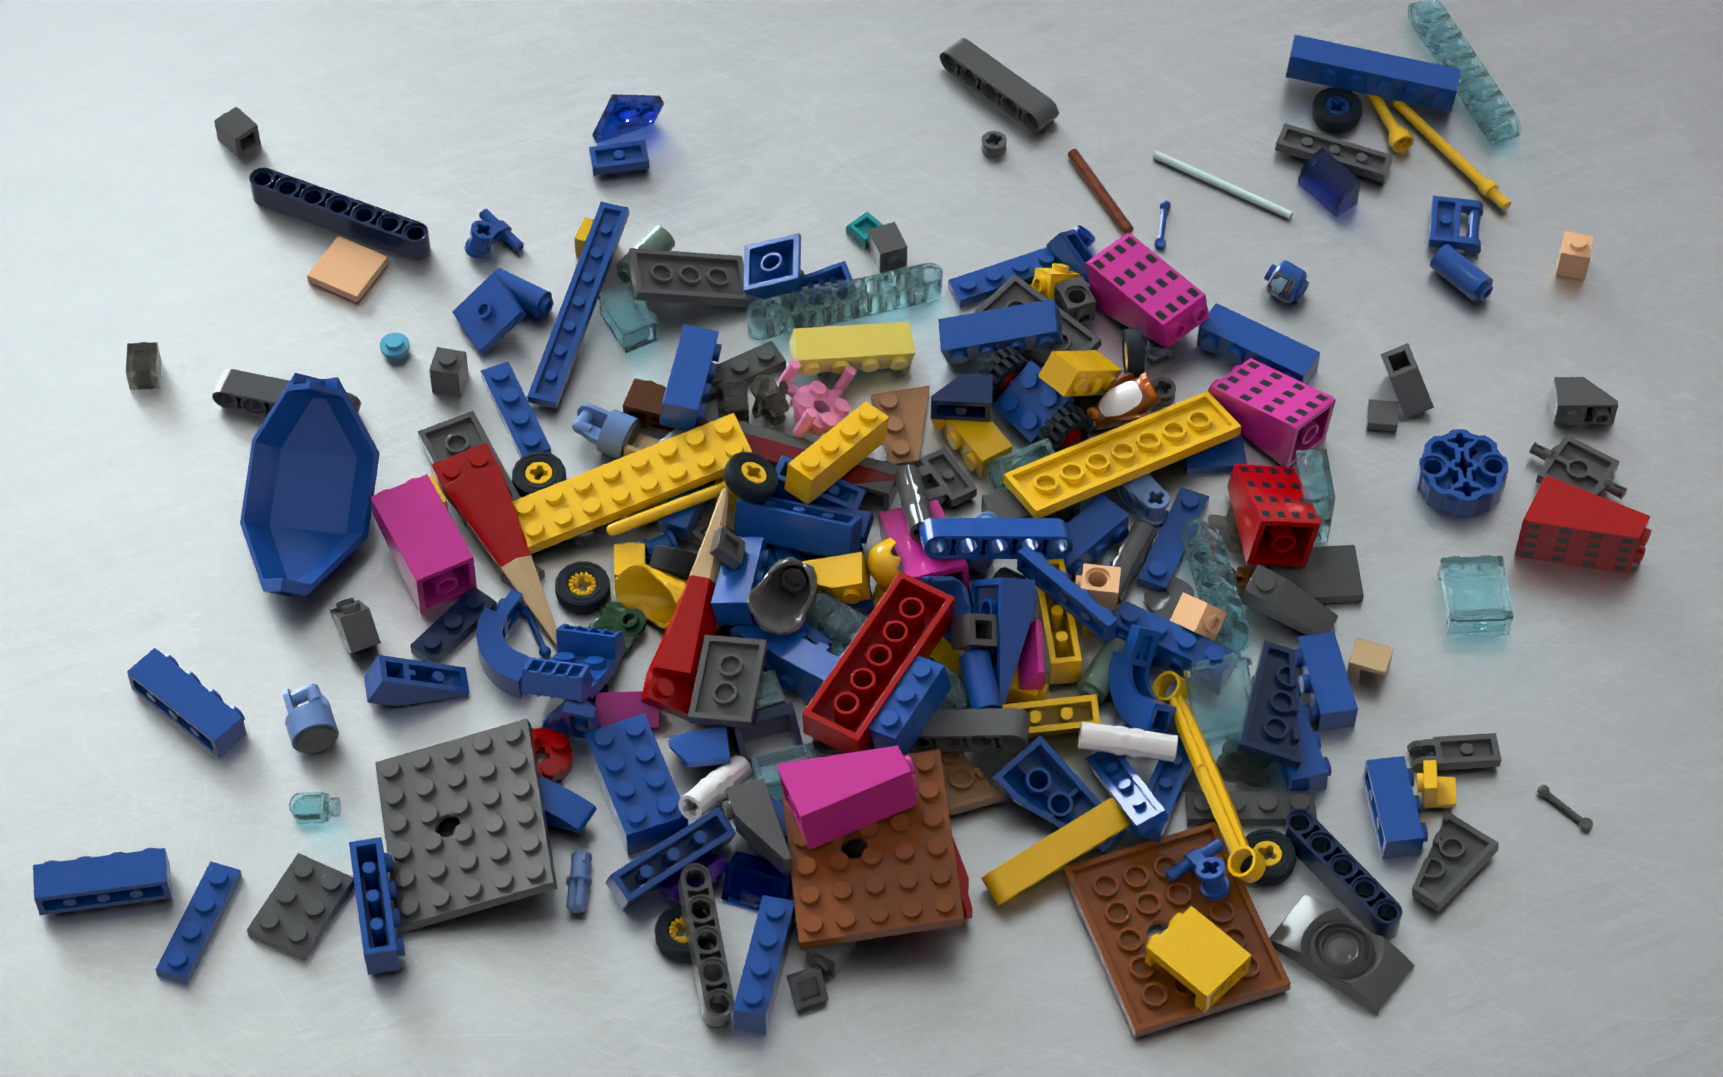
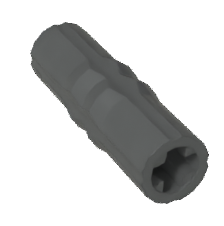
M908 464L898 468L895 473V480L910 537L917 542H921L919 527L923 521L932 518L920 470L916 466Z
M1143 521L1133 523L1123 544L1117 550L1115 558L1110 563V566L1121 567L1117 605L1121 603L1131 582L1137 576L1138 569L1143 565L1145 555L1156 537L1154 527Z

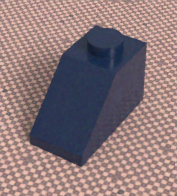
M963 373L931 396L930 419L991 422L993 375Z

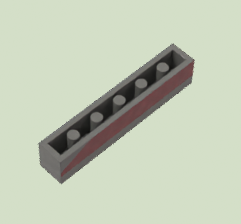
M738 421L752 452L764 457L774 468H776L782 455L795 459L815 443L803 437L797 438L780 433L775 429H766L746 421ZM866 457L840 479L866 489L861 502L862 505L888 511L898 492L895 473L901 466L894 465L889 461H880Z

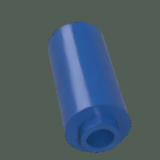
M1449 244L1442 246L1431 259L1430 267L1472 301L1485 300L1492 293L1493 279Z
M501 268L494 271L503 280L525 313L538 319L550 313L553 307L551 292Z
M978 647L966 650L959 658V664L970 709L1003 708L990 653Z

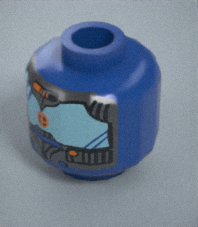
M1287 260L1282 261L1278 266L1272 264L1264 277L1268 281L1266 286L1267 292L1286 304H1290L1294 300L1298 302L1310 283L1306 280L1307 273Z

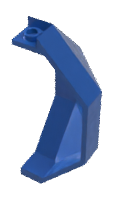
M294 373L252 439L240 525L264 592L288 597L307 596L368 538L372 513L370 497L374 496L380 453L338 377L318 379Z

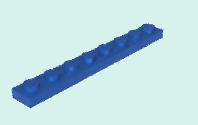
M600 202L527 395L529 403L557 409L630 214L628 207Z

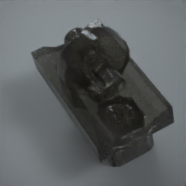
M759 375L754 378L751 384V392L755 397L752 413L755 419L763 416L768 428L785 422L786 417L784 413L790 408L785 398L789 389L785 380L781 381L777 386L776 381L769 375Z

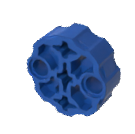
M1465 429L1451 430L1448 434L1432 437L1425 444L1422 457L1418 463L1415 480L1416 487L1425 496L1426 504L1437 512H1447L1453 514L1456 518H1473L1477 513L1483 511L1490 512L1499 503L1508 474V461L1497 449V443L1486 435H1475Z

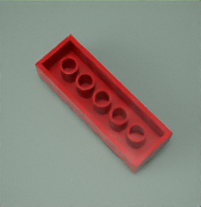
M900 571L803 711V733L843 753L865 751L872 742L868 728L916 656L928 659L951 625V618L955 617V597Z

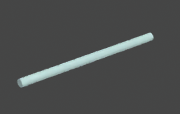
M1156 151L1153 155V159L1290 220L1293 216V212L1159 151Z

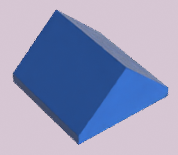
M799 233L745 245L744 293L784 305L800 283L801 235Z

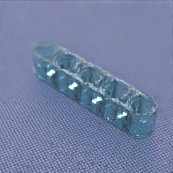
M1192 517L1184 523L1181 537L1200 600L1227 612L1215 642L1236 651L1235 653H1241L1250 644L1251 635L1222 534L1213 525L1198 517Z

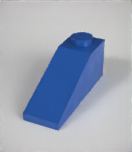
M782 455L775 468L779 478L778 486L771 497L802 502L784 489L787 467L793 459ZM839 479L813 500L811 504L858 510L866 489Z
M378 655L364 675L367 702L402 706L461 698L469 695L466 667Z

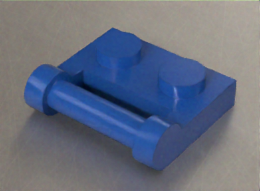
M1433 196L1428 247L1441 248L1449 244L1455 250H1463L1468 255L1479 254L1481 251L1479 226L1480 217L1483 215V203L1477 200ZM1461 213H1466L1468 216L1467 237L1459 236Z

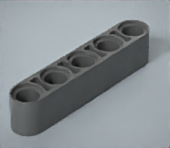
M960 38L940 54L941 64L949 73L1028 130L1037 133L1058 117L1059 110L1053 100L968 39Z
M226 369L220 376L212 398L217 405L223 408L267 417L289 383V380L235 369ZM347 392L356 411L359 412L361 407L360 399Z
M692 863L683 869L678 883L682 915L701 1016L707 1025L722 1027L729 1022L733 1011V991L711 876L705 866L699 863ZM696 878L702 883V886L697 888L691 887L687 884L686 880ZM702 909L707 913L708 917L699 919L693 915L692 911ZM708 940L713 944L714 948L704 950L698 945V942ZM713 971L719 975L720 980L711 982L704 977V973ZM720 1003L725 1007L726 1011L724 1013H715L710 1009L709 1005Z

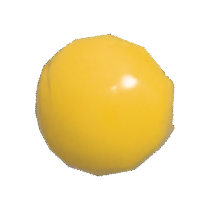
M890 537L871 547L867 555V568L870 575L880 586L887 589L898 575L899 570L897 567L901 561L900 557L893 556L891 550L896 546V542Z

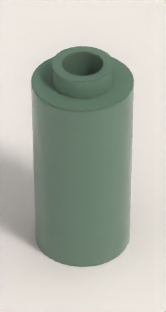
M654 226L633 248L671 251L675 247V241L666 229ZM627 253L617 263L616 268L619 278L627 284H632Z
M1115 637L1108 644H1103L1077 684L1080 696L1097 694L1098 704L1104 702L1110 692L1109 669L1113 651L1123 652L1126 641Z

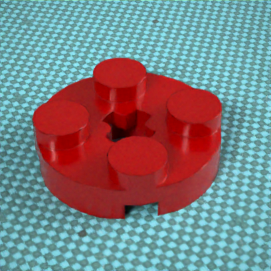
M532 728L536 755L545 754L549 757L548 759H543L541 763H537L539 775L553 782L558 781L560 778L562 781L568 776L573 765L572 749L568 737L553 729Z

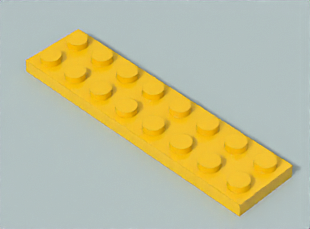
M1205 391L1007 472L1003 476V483L1034 518H1042L1241 435V425L1208 391Z
M732 413L512 502L529 551L533 554L722 478L727 462L736 453L743 451L752 452L735 414Z

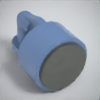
M583 403L578 408V417L572 424V429L575 433L582 435L589 442L597 445V451L616 459L624 457V448L627 444L633 445L641 431V423L638 418L616 409L610 412L591 403Z
M312 683L293 692L290 689L282 691L288 711L285 724L293 748L298 752L307 754L321 752L329 748L337 740L339 731L330 703L321 693L319 686ZM309 701V703L298 707L299 704Z

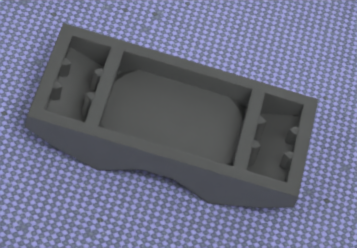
M1307 895L1301 898L1270 936V940L1277 951L1376 1015L1381 1012L1415 966L1385 937L1365 931L1354 924L1338 907Z

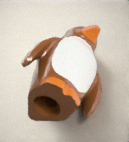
M1127 373L1112 381L1099 403L1094 407H1090L1086 413L1094 424L1091 427L1093 430L1100 431L1117 428L1151 414L1148 412L1160 403L1161 399L1146 373H1142L1136 379H1133V373Z

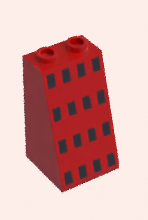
M1234 464L1227 487L1246 564L1306 567L1321 526V521L1294 468Z
M1545 475L1523 519L1514 555L1527 559L1629 574L1634 563L1640 565L1646 552L1645 546L1652 532L1651 529L1647 528L1650 516Z

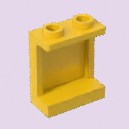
M1192 906L1183 914L1177 913L1169 922L1168 928L1161 935L1159 933L1153 935L1145 947L1147 949L1145 963L1151 967L1157 962L1196 995L1195 1006L1204 1013L1249 972L1252 956Z

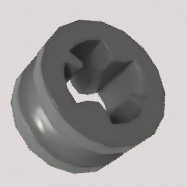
M990 131L982 136L981 152L983 155L995 159L1005 154L1007 139L1004 134Z
M1158 377L1152 381L1155 390H1164V393L1167 392V394L1162 395L1160 391L1158 392L1161 402L1156 406H1170L1175 400L1176 385L1169 378Z

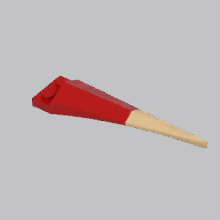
M487 442L431 464V471L445 498L485 547L515 590L522 593L523 601L557 648V628L502 470Z
M728 486L720 493L686 585L646 673L641 702L689 721L688 713L704 636H715L716 619L711 601L721 561L711 555L710 550L714 532L721 526L726 527Z

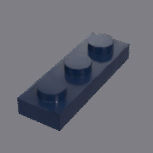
M473 586L410 645L411 653L422 661L440 664L477 629L478 619L484 607L495 611L497 602Z

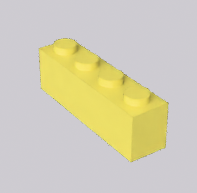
M910 322L793 329L789 341L792 360H797L801 364L797 374H804L806 376H813L822 372L842 374L847 366H853L856 370H862L863 372H873L884 368L902 370L910 367L915 355Z

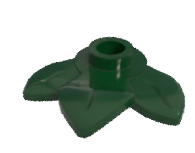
M612 601L599 606V612L602 617L595 619L588 627L602 630L608 629L609 631H623L625 650L628 652L633 646L634 638L639 637L645 631L647 620L640 609L626 608L622 603ZM634 619L633 623L626 624L629 620Z

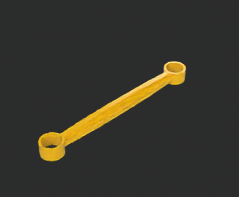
M1173 671L1163 672L1156 678L1153 692L1161 701L1177 707L1173 718L1182 743L1215 820L1231 850L1228 858V870L1233 876L1246 883L1256 882L1265 872L1266 860L1261 853L1249 847L1216 762L1186 701L1190 693V685L1186 679ZM1177 681L1174 693L1166 697L1169 685ZM1252 855L1253 862L1248 871L1241 874L1243 861Z

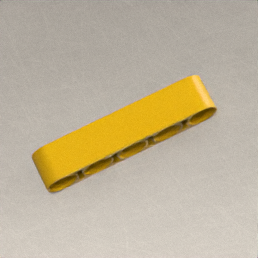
M1112 797L984 875L981 880L997 905L1001 906L1129 827L1130 823Z

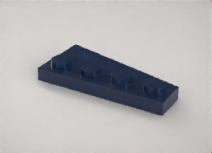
M1264 641L1236 750L1298 769L1301 764V753H1299L1298 749L1300 733L1299 727H1297L1298 700H1296L1295 693L1297 677L1294 649Z

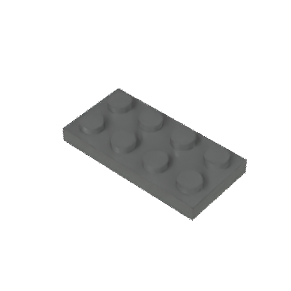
M629 249L627 259L635 300L734 307L749 306L751 301L750 295H746L743 291L744 263L742 256Z
M1015 274L975 310V313L1049 299ZM1059 308L1063 344H1057L1050 349H1027L1023 354L1043 368L1052 351L1097 350L1102 346L1101 339Z
M474 411L417 431L418 438L432 464L487 442L498 465H500L512 501L520 498ZM461 518V520H462L464 526H468V525L465 523V521Z

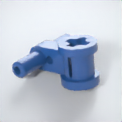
M483 209L479 213V218L482 220L472 223L470 228L471 237L467 239L464 246L465 252L470 257L485 259L490 254L491 245L502 240L515 252L521 251L524 243L511 232L512 228L504 220H498L488 209Z
M1218 839L1200 850L1194 849L1183 856L1184 860L1165 871V876L1170 882L1192 871L1202 881L1200 884L1201 894L1207 900H1221L1230 892L1229 880L1225 877V863L1222 859L1213 857L1224 850L1223 843Z

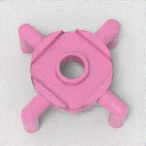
M791 360L778 380L777 385L782 391L792 397L790 408L793 407L795 412L793 418L797 422L793 434L797 438H802L807 432L817 436L827 433L849 415L851 406L847 400L840 397L851 383L857 371L853 366H847L831 390L824 383L817 380L798 388L792 383V380L801 368V364L797 360Z

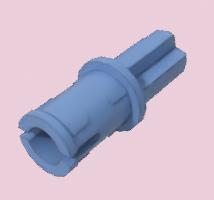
M577 850L572 853L570 875L566 878V885L568 886L566 908L572 914L585 911L587 892L592 885V880L589 877L592 855L586 852L585 860H582L583 850Z

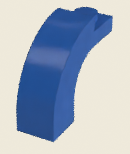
M511 589L505 599L501 598L495 611L484 607L478 619L476 639L480 664L488 679L503 692L521 699L523 697L522 669L530 657L514 650L506 642L508 634L521 617L524 608L522 593Z
M1132 624L1123 652L1113 651L1111 657L1109 685L1112 700L1120 716L1131 727L1168 734L1177 707L1158 699L1150 684V667L1161 632Z

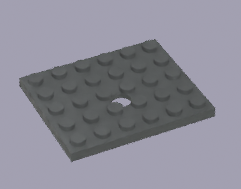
M527 718L375 762L387 852H391L394 871L390 872V879L395 880L398 899L393 900L394 908H399L402 927L398 929L401 933L557 889L532 727ZM450 817L459 819L460 825L455 828L454 835L441 837L437 833V828L444 819Z

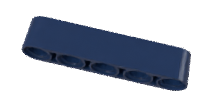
M1304 809L1290 811L1285 819L1283 834L1290 839L1295 847L1296 856L1370 933L1383 936L1387 940L1394 938L1398 933L1403 913L1400 904L1310 812ZM1294 828H1300V829H1302L1303 831H1298V830H1295ZM1315 850H1321L1325 853H1318ZM1337 872H1342V873H1345L1346 875H1345V876H1342V875L1337 874ZM1359 895H1366L1369 898H1362ZM1381 917L1389 918L1391 921L1382 920Z

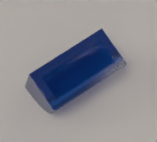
M1323 147L1308 159L1298 178V184L1335 217L1358 203L1361 181Z
M740 851L734 853L726 866L721 899L757 910L760 908L763 895L787 900L791 899L793 893L791 876L786 877L767 859Z

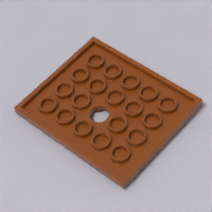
M940 749L903 755L904 757L910 756L916 770L914 776L920 789L915 792L918 805L811 850L808 849L782 791L788 850L792 862L791 878L800 949L965 925ZM852 839H859L867 844V848L863 851L861 857L851 859L842 852L846 842Z
M1215 821L1162 837L1160 842L1151 840L1063 867L1065 880L1135 1038L1290 990L1291 982L1244 882L1233 876L1228 870L1230 853ZM1216 839L1223 843L1224 850L1213 857H1218L1225 863V877L1229 880L1230 892L1225 898L1217 901L1205 899L1200 890L1202 881L1192 871H1189L1173 882L1166 878L1165 871L1184 860L1183 856L1194 849L1200 850ZM1191 906L1252 955L1249 972L1205 1013L1195 1006L1196 995L1157 962L1151 967L1145 963L1147 951L1145 947L1150 940L1147 935L1149 928L1160 924L1161 927L1167 929L1169 922L1177 913L1183 914Z

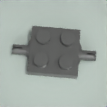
M1565 435L1559 445L1551 450L1534 442L1529 451L1530 454L1545 460L1543 468L1537 475L1536 482L1539 484L1542 483L1545 475H1548L1598 496L1608 492L1622 500L1626 494V487L1611 481L1620 461L1568 435Z

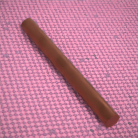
M1077 149L1069 151V159L1124 235L1130 234L1134 229L1081 154Z

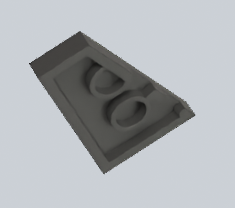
M1446 811L1442 819L1441 828L1433 839V846L1429 855L1425 858L1414 882L1412 896L1439 912L1498 851L1499 843Z

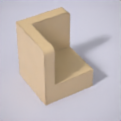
M1357 637L1347 669L1349 681L1358 683L1362 670L1385 675L1387 669H1389L1394 648Z

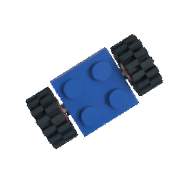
M1009 346L1005 347L1004 351L1002 349L998 350L996 356L992 354L989 357L991 359L989 362L985 361L983 364L984 369H980L978 373L993 375L992 401L994 404L992 406L1034 445L1038 443L1051 455L1089 439L1087 435L1092 433L1093 429L1091 427L1094 426L1092 420L1079 407L1072 404L1075 400L1072 396H1062L1038 377L1042 369L1035 362H1029L1012 346L1011 348Z

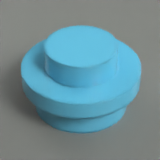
M389 333L380 341V350L389 360L397 361L403 359L410 349L409 339L402 333Z

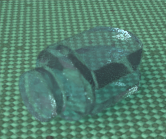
M301 792L295 793L290 799L289 810L297 824H323L328 822L331 816H340L341 802L339 797H332L330 799L328 793Z

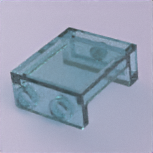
M1327 449L1298 450L1296 452V461L1303 499L1305 503H1312L1321 521L1315 542H1328L1336 497Z
M1481 555L1476 557L1450 556L1441 558L1438 579L1442 580L1448 613L1445 626L1447 637L1509 634L1513 621V611L1503 556Z
M1241 653L1223 655L1222 662L1211 664L1210 659L1195 661L1191 663L1192 668L1183 670L1190 709L1208 746L1237 740L1240 737L1252 688L1248 665H1252L1251 658L1241 657Z

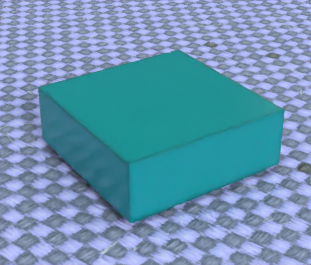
M867 211L846 226V233L866 249L868 248V229L883 224Z

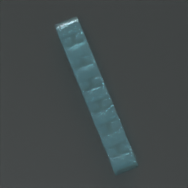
M1421 0L1409 4L1407 11L1409 20L1437 64L1461 69L1457 94L1488 141L1495 144L1520 136L1521 124L1518 116L1441 1Z
M924 263L758 300L751 303L747 308L748 334L754 339H768L790 334L796 328L810 326L811 328L821 327L938 300L942 295L943 271L937 264Z

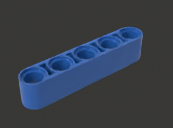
M929 518L923 521L919 527V535L924 552L928 557L934 559H1018V551L1025 545L1030 546L1036 552H1041L1046 559H1062L1067 557L1073 550V542L1068 527L1063 520L1057 518Z

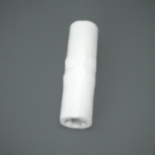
M1081 722L1078 738V748L1107 752L1117 756L1127 755L1132 758H1148L1174 762L1178 743L1177 735L1089 722Z
M738 755L730 758L731 763L721 765L718 769L710 772L707 777L701 779L694 788L680 798L678 806L681 814L685 818L694 821L702 817L715 805L721 803L727 797V787L742 784L751 776L752 768L747 759Z

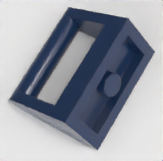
M792 702L755 711L752 728L731 727V736L737 754L747 759L752 771L806 758ZM790 731L795 748L748 759L744 742Z

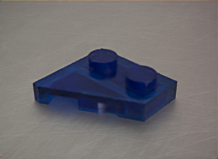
M612 94L592 134L596 143H601L653 125L664 105L660 95Z

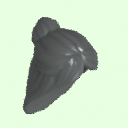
M787 557L775 562L761 582L749 591L746 599L748 608L760 629L779 636L789 635L802 627L806 612L816 595L817 574L812 566L803 564L795 557Z

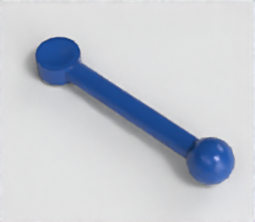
M1167 200L1160 203L1162 213L1159 235L1154 243L1157 250H1163L1166 247L1164 234L1167 211L1171 208V204Z
M525 606L522 610V617L528 619L540 647L539 655L547 658L551 655V649L545 645L533 618L534 615Z

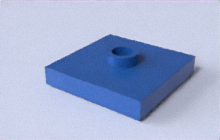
M494 272L452 311L476 348L483 354H486L527 315L500 276Z
M1242 432L1237 437L1184 458L1186 475L1232 472L1234 464L1247 465Z

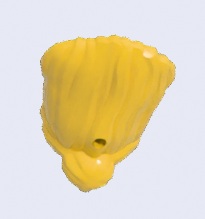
M634 563L615 578L614 589L616 598L626 608L640 609L644 613L646 620L659 626V628H667L687 580L685 581L673 574L651 568L643 563Z

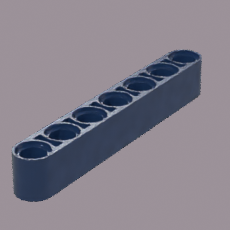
M257 168L249 176L253 200L261 206L412 260H422L431 252L428 228L419 221L269 168Z

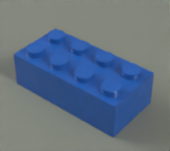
M645 713L584 732L587 757L627 855L653 848L688 826V819L679 810V793Z

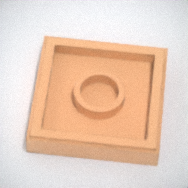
M338 236L308 273V282L358 303L388 265V256Z

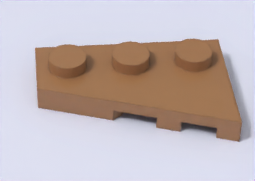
M930 385L871 394L872 406L889 416L886 438L882 444L886 461L898 466L909 464L919 467Z
M941 752L950 816L1002 802L1003 794L997 787L993 788L985 779V774L978 766H973L964 756V752Z

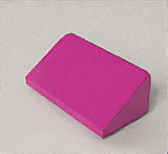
M1035 619L1030 624L1017 664L1020 690H1042L1044 688L1045 662L1042 622H1040V619Z
M643 691L598 692L595 696V704L601 727L645 713L651 729L660 730V709L641 702Z

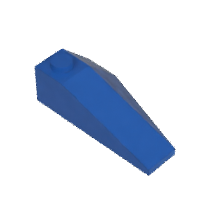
M1001 577L971 581L970 601L973 613L997 615L998 646L986 649V651L990 653L1002 704L1006 702L1034 614V604L1037 600L1034 579Z
M1041 735L993 776V779L1014 802L1059 828L1101 804L1099 799ZM1124 829L1095 849L1104 853L1127 830Z

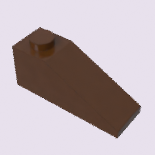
M634 378L623 403V413L638 418L641 428L667 435L675 429L659 425L666 387L653 381ZM705 418L703 421L697 420L699 426L709 423Z

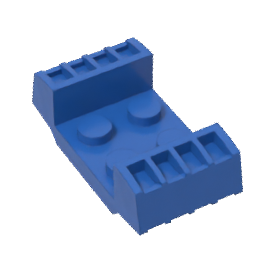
M562 624L556 629L557 653L552 659L530 657L523 667L522 694H533L538 697L548 696L552 699L555 697L563 698L564 700H577V702H583L587 698L593 699L615 674L617 665L626 652L623 631H609L608 629H595V627L586 628L580 625Z

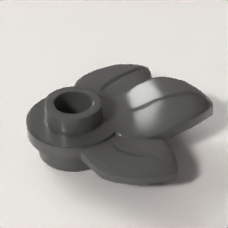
M1172 577L1168 592H1145L1144 600L1152 613L1170 621L1182 593L1184 592L1194 597V590L1185 581Z

